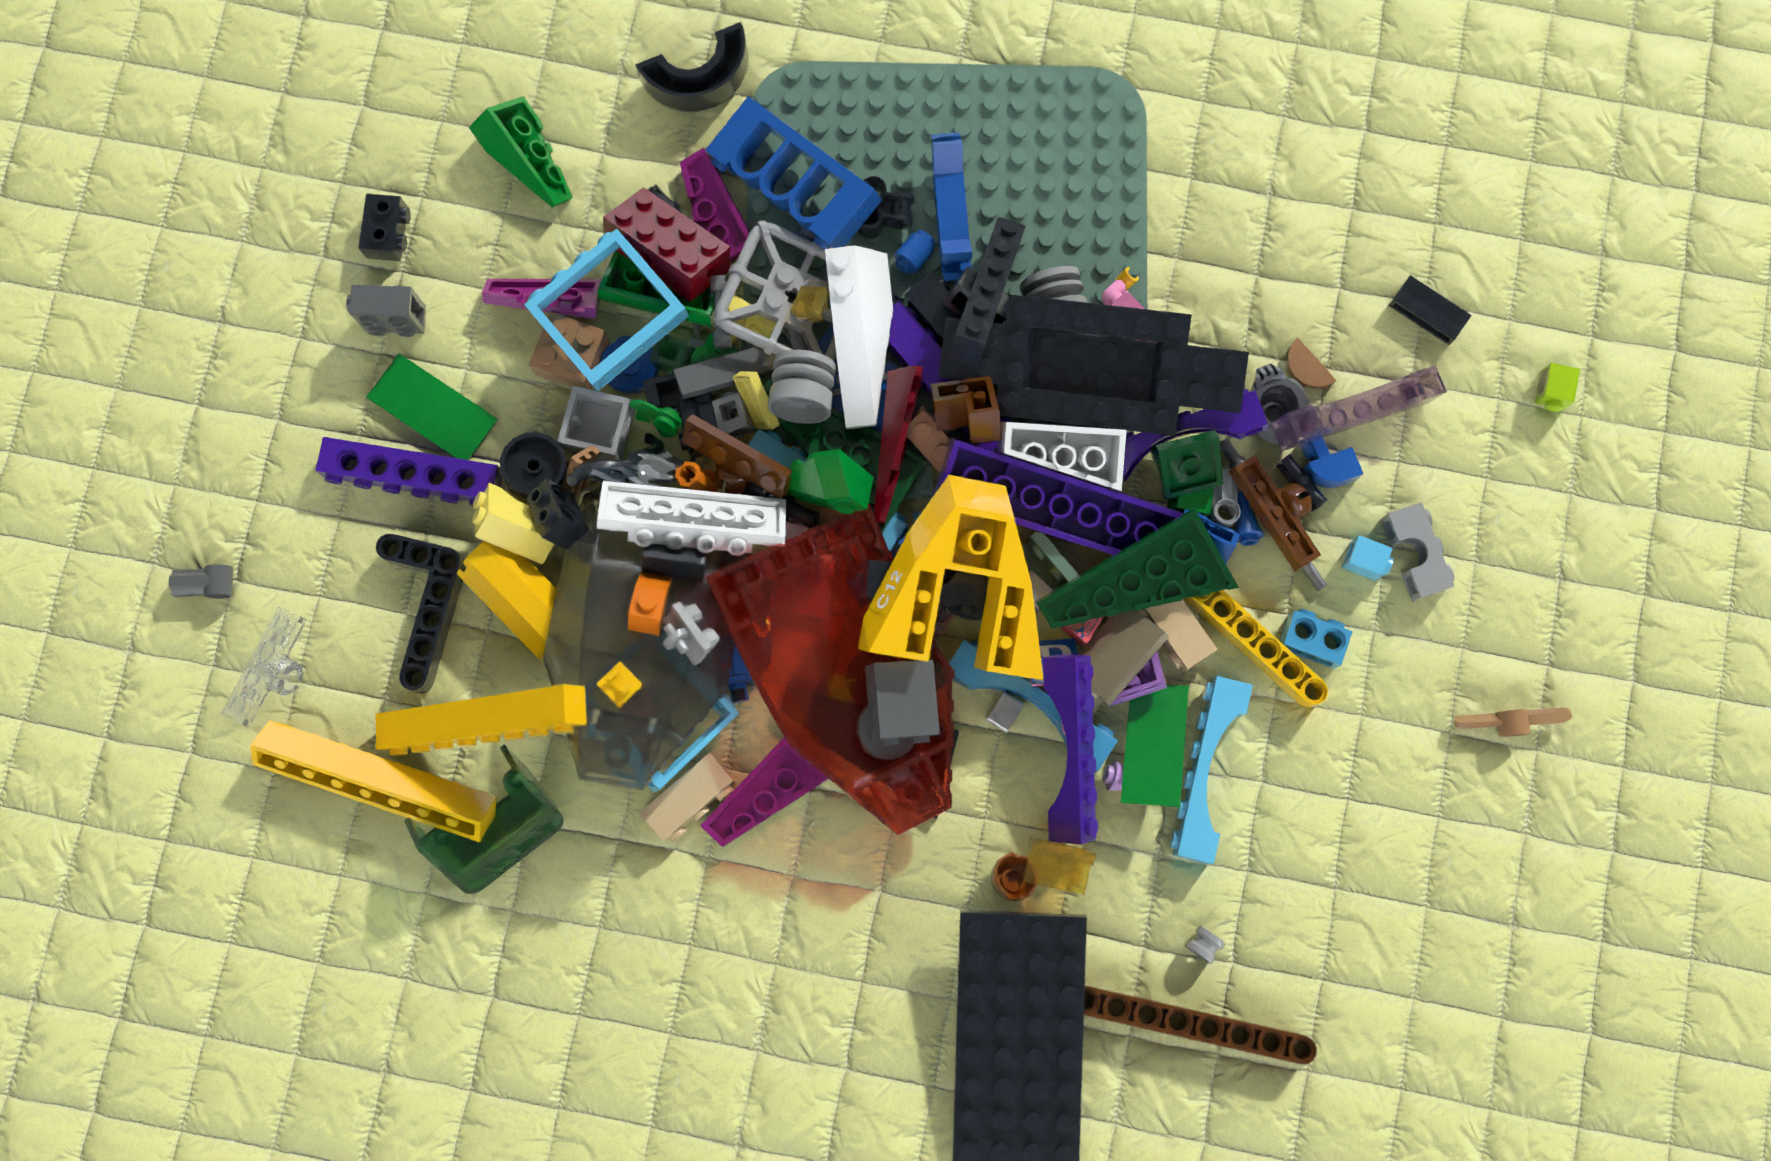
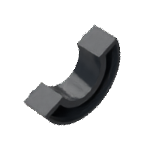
M742 22L715 32L717 41L715 53L707 63L699 68L689 70L677 68L668 63L662 54L635 64L643 87L656 101L679 111H703L723 103L737 91L747 72L748 49Z

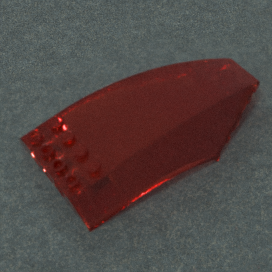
M868 504L867 510L843 514L785 540L784 544L779 543L708 574L705 578L757 690L790 747L896 835H900L952 808L950 783L953 778V770H950L954 730L952 722V712L954 711L952 679H955V669H952L934 638H932L929 660H933L940 734L930 736V742L915 743L912 749L900 758L882 760L874 758L865 752L856 731L858 717L863 709L868 706L865 666L873 663L911 660L909 658L871 653L858 649L863 617L870 606L868 605V600L859 599L861 562L867 560L893 562V557Z

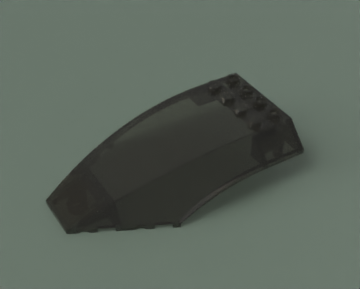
M599 482L581 490L578 506L588 531L566 549L553 604L543 663L545 669H547L551 686L562 684L585 686L586 725L573 727V732L566 733L579 780L644 790L651 782L653 775L663 768L671 754L686 741L694 731L695 726L704 720L713 705L727 693L752 553L735 556L730 554L729 551L713 550L707 553L703 582L672 578L663 619L671 612V606L679 601L683 607L696 604L702 614L701 621L696 624L701 631L708 628L714 629L719 636L716 646L707 653L701 663L694 666L686 653L680 654L676 647L670 650L664 647L663 641L668 635L663 630L666 626L663 621L659 636L628 630V613L635 584L641 573L644 547L637 545L635 542L628 541L627 531L597 529L602 483ZM619 662L643 684L620 708L597 686V683Z

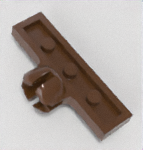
M693 414L686 419L682 443L715 462L714 481L720 490L723 489L725 481V493L740 494L752 482L780 499L788 493L792 470Z
M1255 455L1229 471L1294 571L1321 556L1300 522V519L1307 515L1312 507L1310 495L1302 500H1299L1297 495L1306 491L1303 486L1290 483L1283 488H1278Z

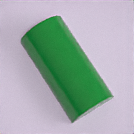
M614 251L597 289L598 299L657 315L670 305L634 263L618 251ZM668 287L685 307L689 315L684 321L710 328L715 327L713 321L715 316L714 294L710 291V287L691 302Z

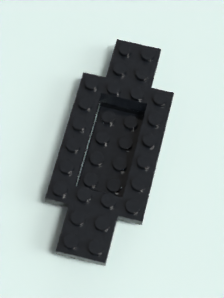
M1009 294L1006 324H992L978 369L948 360L961 319H945L938 378L963 380L991 376L992 384L998 385L996 399L1001 416L1175 436L1179 406L1241 413L1249 352L1188 345L1192 314Z

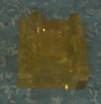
M801 286L791 312L796 318H808L811 322H822V313L824 309L829 307L827 303L830 296L829 291L826 287Z

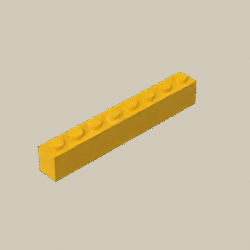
M562 684L376 713V750L389 751V756L408 755V750L410 749L411 753L431 752L430 747L434 746V750L453 749V743H457L458 747L476 746V740H481V743H499L500 737L505 736V740L524 739L525 733H529V737L548 736V730L553 729L554 733L573 732V727L586 725L585 686Z
M269 720L250 744L252 765L477 842L481 841L496 815V796L486 791L477 790L456 781H450L432 775L429 772L405 766L400 762H394L376 756L373 753L364 752L349 747L346 744L322 738L317 734L308 733L287 724Z

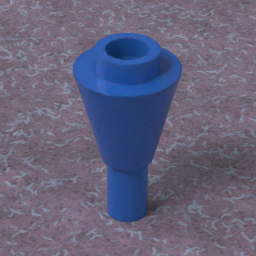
M1239 491L1238 505L1241 512L1240 517L1236 521L1235 532L1240 535L1238 542L1242 546H1252L1259 543V539L1263 538L1264 534L1253 510L1250 508V503L1242 491Z

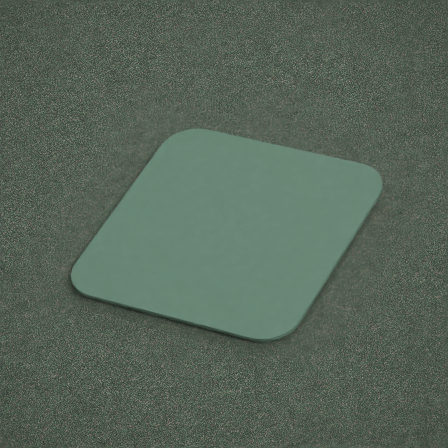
M799 61L776 69L757 88L753 100L864 181L865 178L870 176H877L884 180L886 192H904L915 197V203L911 205V228L894 229L883 226L882 233L874 239L864 238L857 231L846 245H856L887 253L893 305L898 301L904 305L905 293L931 273L937 279H943L935 208L931 135L960 133L963 144V174L969 240L972 249V259L970 261L974 271L978 273L997 218L1001 217L1026 225L1004 289L1006 295H1022L1019 288L1020 283L1036 272L1058 266H1074L1079 269L1081 275L1079 281L1084 286L1082 293L1079 295L1085 296L1088 303L1103 304L1101 301L1102 293L1125 268L1129 267V275L1132 278L1138 276L1139 280L1127 291L1147 309V117L1145 106L1139 93L1129 81L1119 74L1104 68L1090 66ZM770 133L748 160V173H754L764 167L783 141L773 133ZM799 153L774 186V194L783 195L788 193L813 163ZM828 175L806 202L802 215L804 217L818 215L843 185ZM747 186L746 224L750 232L756 226V223L765 220L766 223L776 224L793 233L798 230L801 225L792 216L790 211H782L775 208L761 189H752ZM867 218V220L864 223L867 225H873L877 222V220L874 218ZM923 230L934 239L936 243L933 248L934 252L916 274H906L895 265L894 254L911 233ZM770 235L781 261L801 269L808 252ZM759 239L758 246L755 248L746 269L767 280L772 270V265ZM814 255L807 273L823 281H828L826 261ZM956 280L945 281V282L947 283V285L949 286V288H951V286L953 285V283H954ZM744 283L743 300L751 305L757 303L762 290ZM793 292L784 294L789 297L791 303L794 300L799 301V298ZM827 292L821 305L831 309L830 293ZM816 316L811 327L817 342L833 324ZM781 332L777 341L786 339L789 348H791L786 335H783ZM741 340V351L757 347L745 340ZM887 349L886 354H889L891 356V362L897 365L899 368H903V366ZM772 375L760 378L763 387ZM993 384L995 396L997 398L998 385ZM920 388L913 414L924 406L934 417L932 400ZM1006 416L1012 423L1080 427L1076 424ZM780 425L770 430L782 438L783 441L781 443L798 445ZM760 429L765 433L768 431V429ZM957 429L945 430L952 438L968 442Z

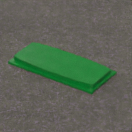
M400 353L366 396L367 399L458 459L469 460L498 421L496 417Z
M1166 685L1167 688L1129 700L1121 804L1180 808L1189 686Z

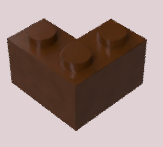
M991 376L931 384L933 413L937 431L967 427L971 444H986L991 441L1001 440L999 407Z

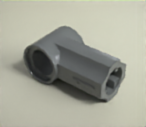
M216 564L207 565L204 569L172 570L169 576L171 595L174 597L204 596L215 599L233 597V567Z

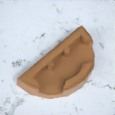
M1297 337L1288 349L1287 371L1290 376L1305 388L1325 389L1334 384L1337 380Z

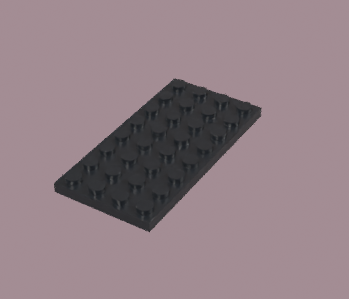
M960 910L953 1161H1080L1086 915Z

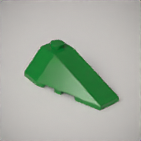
M524 96L486 108L470 125L469 129L483 149L551 208L568 202L573 198L561 168L554 164L550 155L553 152L551 144L545 143L541 133L544 129L541 120Z
M840 449L814 452L809 454L807 461L804 462L798 459L792 461L789 469L793 473L788 488V497L792 496L795 499L844 514L867 510L873 476Z

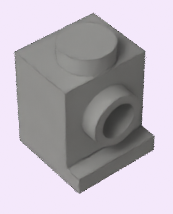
M737 391L726 392L721 395V399L712 401L718 429L734 438L757 431L740 393ZM738 412L739 417L735 418V413Z

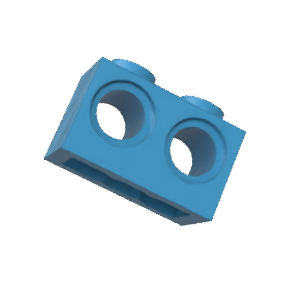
M1299 609V611H1293L1288 615L1280 642L1294 655L1335 669L1342 665L1353 631L1345 629V624L1339 621L1328 619L1326 622L1317 619L1314 612ZM1296 625H1302L1306 628V639H1301L1296 635ZM1325 635L1334 638L1336 642L1334 650L1327 648L1324 644Z

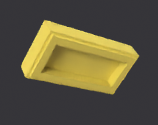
M740 371L734 375L733 380L756 429L773 430L779 426L777 417L768 409L769 398L758 373Z

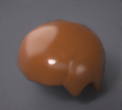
M1010 852L996 861L991 871V884L995 892L1002 898L1011 901H1022L1033 893L1037 885V871L1028 857Z

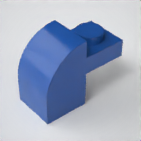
M1319 428L1308 431L1301 438L1302 453L1306 459H1310V462L1302 470L1313 477L1311 481L1315 485L1323 488H1337L1356 481L1364 474L1353 447L1330 454Z

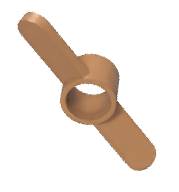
M1565 707L1506 710L1490 714L1456 716L1454 718V726L1461 729L1498 727L1499 737L1522 736L1531 734L1530 725L1564 723L1572 718V713L1569 708Z

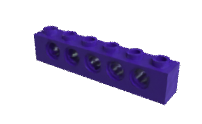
M323 437L315 469L316 472L324 477V481L332 484L342 485L343 481L353 482V486L362 489H371L372 486L382 487V491L392 494H400V491L403 490L409 491L412 496L422 499H429V495L440 496L441 501L457 504L458 500L469 501L471 506H473L477 494L480 491L484 493L489 483L501 488L503 479L500 467L495 464ZM353 459H357L356 467L347 471L348 463ZM381 464H386L385 472L381 475H376L377 467ZM415 468L414 477L404 480L406 471ZM439 473H444L445 477L442 483L433 485L434 477ZM467 478H473V485L469 489L463 490V481Z

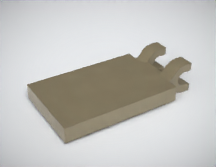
M1131 610L1119 613V615L1110 616L1078 653V655H1091V665L1093 666L1091 686L1092 696L1094 697L1092 716L1103 701L1109 706L1169 638L1164 630L1138 611Z

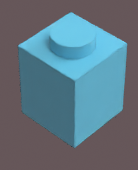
M1358 535L1349 545L1342 568L1376 581L1384 574L1387 575L1393 564V558L1390 557L1393 548Z

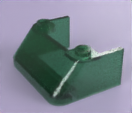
M505 744L500 749L511 769L504 775L502 784L508 795L496 804L495 818L480 842L436 827L426 833L411 818L408 817L404 820L417 850L466 894H475L482 891L557 833L564 823V817L559 808L532 772Z

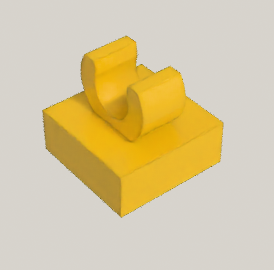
M619 662L597 683V687L620 708L643 687V684Z

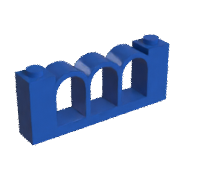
M749 96L705 149L712 158L711 163L719 172L723 174L727 170L733 176L738 175L748 187L761 189L775 208L782 211H790L803 229L815 236L813 242L823 251L825 249L845 247L882 201L874 188ZM770 133H773L783 141L764 167L754 173L745 172L748 160ZM799 153L813 163L788 193L783 195L774 194V186ZM828 175L843 185L818 215L813 217H804L802 215L806 202Z

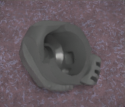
M1271 363L1257 368L1251 391L1255 390L1269 429L1256 433V435L1272 444H1285L1293 441L1301 433L1306 422L1310 401L1306 391L1294 378H1286L1284 371Z

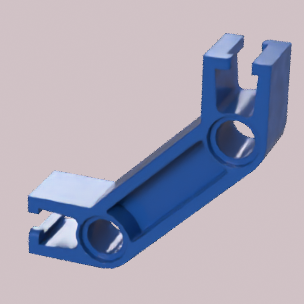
M960 133L931 135L932 171L940 264L943 280L951 281L957 280L967 266L972 268L970 261L972 259V249L969 240L963 174V144Z

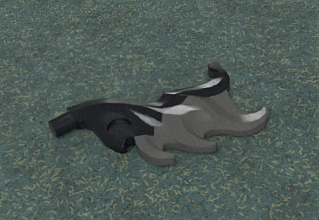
M645 433L644 442L651 444V446L629 453L626 460L600 459L582 463L573 468V472L566 478V481L572 487H575L582 480L587 481L588 479L597 480L601 483L603 481L649 486L672 484L677 479L675 476L669 475L675 474L676 468L682 466L685 461L697 464V459L695 456H692L689 460L676 458L664 449L665 445L660 439L650 433Z

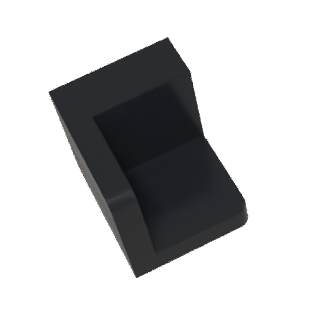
M673 373L642 381L648 403L662 409L663 407L671 408L677 405L675 397L680 395V391Z

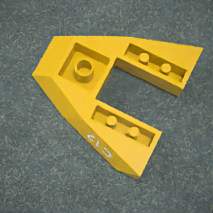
M948 475L908 531L864 615L858 649L871 653L928 662L944 570L950 569L989 576L974 668L1043 680L1032 584L1006 486Z

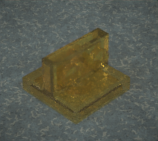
M1030 836L1029 854L1023 881L1085 895L1090 867L1094 866L1096 853L1089 849L1058 842H1049V840Z

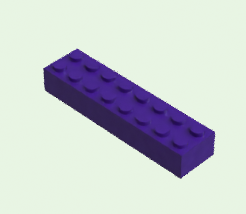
M951 438L933 495H935L948 475L1006 486L1016 524L1112 555L1183 515L1179 511L956 438Z

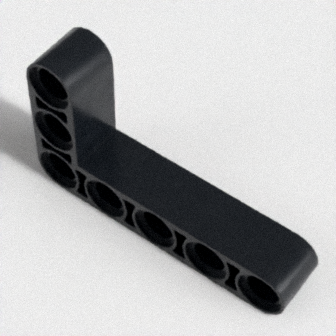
M385 534L376 543V552L382 559L395 566L429 574L399 675L400 683L404 688L422 694L428 692L435 681L463 584V580L457 575L459 569L464 572L467 568L463 564L465 558L450 547L396 534ZM398 543L399 549L397 553L388 556L389 547L392 544ZM427 550V558L423 562L417 563V554L420 551ZM456 557L455 566L452 569L445 570L446 560ZM447 585L448 592L446 596L437 599L436 592L438 588ZM433 614H439L438 624L435 627L429 628V618ZM429 642L431 644L430 653L427 656L421 657L419 653L421 646ZM421 671L423 675L421 683L413 686L411 683L413 674Z

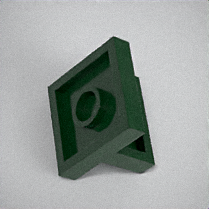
M1216 430L1157 444L1155 447L1150 448L1152 459L1160 474L1161 489L1165 500L1224 485L1219 436Z

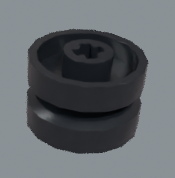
M539 432L523 433L513 438L504 447L500 457V472L510 492L527 498L532 490L538 487L545 478L562 486L569 466L560 444L551 436Z

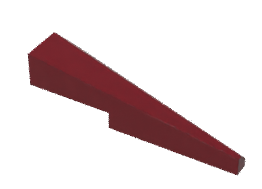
M914 365L888 371L873 523L884 526L908 446V430L923 380V367Z

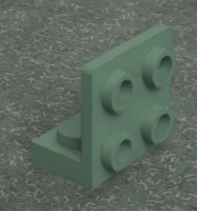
M1036 531L1030 536L1029 542L1022 547L1028 572L1032 570L1053 591L1078 576V573L1043 532Z

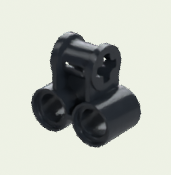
M870 176L865 178L864 182L880 193L879 196L882 201L868 217L876 219L877 222L873 225L863 223L858 230L860 235L867 239H874L882 233L883 226L894 229L911 228V205H914L915 197L904 192H886V184L880 177Z

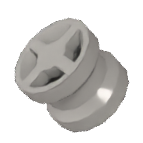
M1199 926L1196 930V937L1194 940L1188 941L1186 947L1207 963L1212 964L1215 960L1214 954L1217 950L1222 949L1225 943L1204 927Z

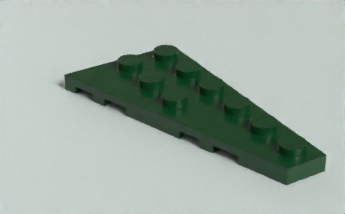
M772 376L764 386L768 398L770 387L773 384ZM833 406L831 407L830 417L819 423H794L777 417L780 426L807 455L814 452L840 449L873 476L867 510L859 512L882 536L926 465L927 459L906 449L885 526L873 523L882 434L870 427L846 430L844 413Z
M1191 509L1035 602L1050 628L1055 629L1087 622L1090 619L1104 616L1110 617L1126 611H1137L1181 601L1185 598L1209 595L1212 592L1239 587L1197 511Z

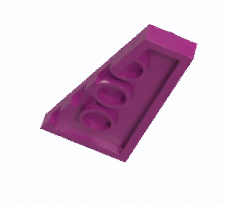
M703 147L680 162L687 196L690 198L693 210L691 213L695 223L730 246L731 263L739 257L750 230L718 169L711 163L712 158Z
M487 279L482 291L483 303L527 309L524 304L528 301L529 296L535 290L545 288L551 283V279ZM580 279L543 309L542 312L596 319L601 301L598 299L597 289L602 279Z
M784 737L700 826L721 847H725L829 780V778Z

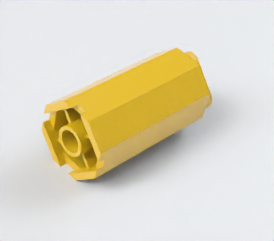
M483 541L465 558L463 562L467 567L463 572L459 569L457 575L542 662L548 659L552 663L558 661L566 652L564 648L572 640L574 642L580 640L588 631L584 626L588 620L527 558Z

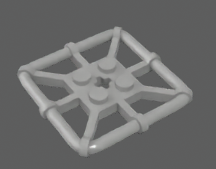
M765 220L757 222L756 226L749 233L736 263L732 264L729 269V279L715 308V316L713 317L715 326H720L727 333L764 349V353L771 355V353L777 355L784 351L793 350L777 342L784 326L801 334L809 351L822 354L811 327L816 316L833 323L831 309L821 305L826 293L829 292V283L808 274L807 271L814 255L826 261L825 251L814 242L776 224L766 223ZM770 235L808 252L801 269L781 261ZM759 239L772 265V270L767 280L746 269ZM740 281L762 290L757 303L730 312L727 311ZM793 292L799 298V301L794 300L793 303H789L787 301L788 296L784 294ZM758 314L777 323L769 339L734 322ZM834 335L825 354L833 362L837 358Z

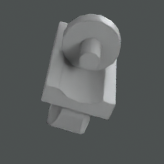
M679 601L671 606V612L663 619L666 625L663 630L668 635L663 641V645L667 650L676 647L680 654L686 653L695 666L701 663L707 653L716 646L719 636L714 629L708 628L701 631L696 624L701 621L702 614L696 604L683 607Z

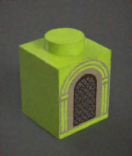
M1552 362L1540 371L1535 404L1543 405L1549 411H1562L1575 402L1580 369Z

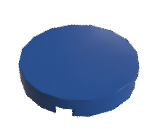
M622 336L611 345L609 344L604 349L601 362L632 336ZM651 347L612 379L608 385L615 391L624 394H637L644 391L642 381L656 378L659 373V358L654 348Z

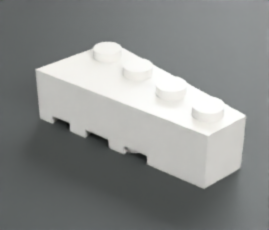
M1000 422L1001 440H998L997 452L1103 487L1122 491L1126 430Z

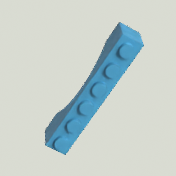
M964 640L944 669L946 676L968 690H1001L1027 700L1046 714L1056 726L1067 748L1061 717L1047 692L1045 693L1036 686H1032L1031 678L974 668L978 642L972 640L969 643ZM1100 723L1097 726L1093 724L1095 728L1093 750L1096 759V770L1094 773L1099 771L1118 741L1112 737L1114 732Z

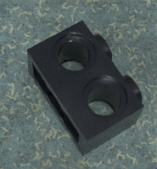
M545 478L526 498L543 539L569 551L589 531L573 492Z

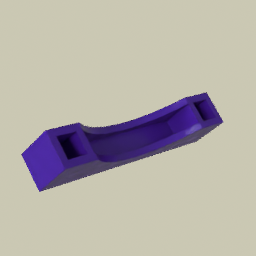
M1244 389L1241 413L1203 409L1195 413H1191V411L1179 413L1175 436L1144 432L1134 434V432L1126 433L1122 482L1128 480L1134 468L1145 456L1151 453L1150 448L1155 447L1157 444L1169 442L1182 436L1200 434L1216 430L1217 434L1243 439L1269 429L1256 391L1249 392L1248 389Z
M1057 654L1043 657L1044 689L1052 699L1061 717L1067 744V766L1063 785L1056 800L1048 810L1049 842L1082 845L1095 840L1098 831V821L1095 813L1097 790L1094 782L1096 759L1093 750L1095 728L1092 718L1094 697L1092 696L1091 686L1093 678L1091 655Z

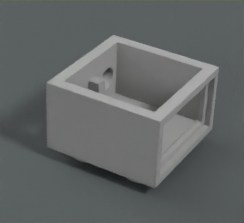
M573 386L557 442L564 451L575 454L594 445L600 451L598 459L622 460L635 409L629 405L631 399Z

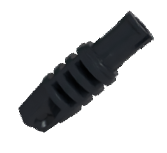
M752 482L741 493V495L778 498ZM787 494L782 498L786 499V522L791 520L810 530L816 527L819 521V512L798 504L794 497H788Z

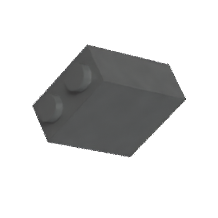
M933 660L928 662L873 663L865 666L871 741L881 740L882 746L898 745L902 738H911V744L930 742V736L940 734Z

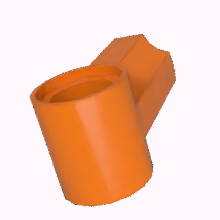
M687 461L682 466L676 468L675 478L679 481L682 488L708 492L718 491L714 481L715 471L703 469L695 462Z

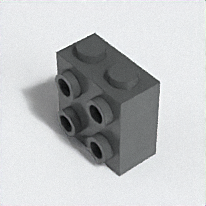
M351 285V295H348L346 298L347 311L368 334L384 336L385 333H396L403 337H413L414 333L424 334L426 305L412 287Z

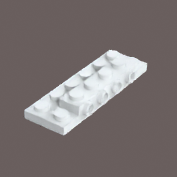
M603 481L597 529L627 531L628 541L635 542L641 547L661 544L673 550H678L682 547L698 548L699 551L709 553L713 550L729 551L730 554L735 556L752 553L753 544L784 547L786 499Z

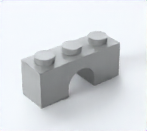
M1422 502L1390 512L1380 519L1391 547L1405 543L1413 546L1419 554L1417 567L1401 574L1412 602L1447 591L1455 586L1453 583L1455 579L1453 570L1450 565H1446L1442 555L1444 551L1442 542L1439 537H1435L1431 527L1433 524L1432 516L1427 509H1424Z

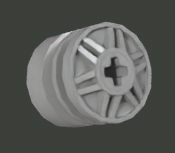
M1058 266L1036 272L1025 278L1019 286L1020 292L1024 296L1088 303L1085 296L1079 295L1082 293L1084 286L1079 281L1081 279L1080 271L1074 266Z
M788 350L777 354L773 362V384L770 387L768 399L769 411L778 418L794 423L811 424L827 420L831 415L833 399L831 390L834 387L836 364L829 357L809 350Z

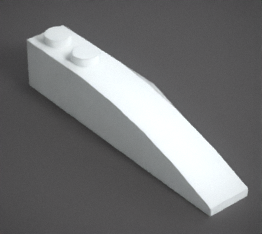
M856 245L825 249L846 430L876 426L882 390L881 384L886 364V351L890 337L889 331L893 317L887 253Z

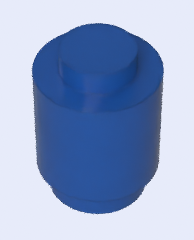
M923 230L911 233L894 254L897 268L906 274H916L933 254V248L936 245L934 239Z

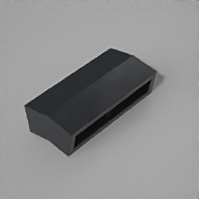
M1411 275L1408 276L1388 305L1447 345H1450L1457 338L1472 316Z

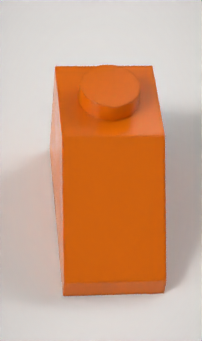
M646 572L640 573L635 584L628 613V630L659 636L672 577Z

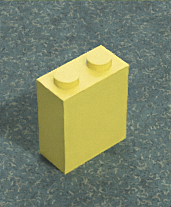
M489 483L484 493L480 491L477 494L473 503V508L476 509L472 519V523L475 524V537L543 564L554 544L541 537L527 499Z

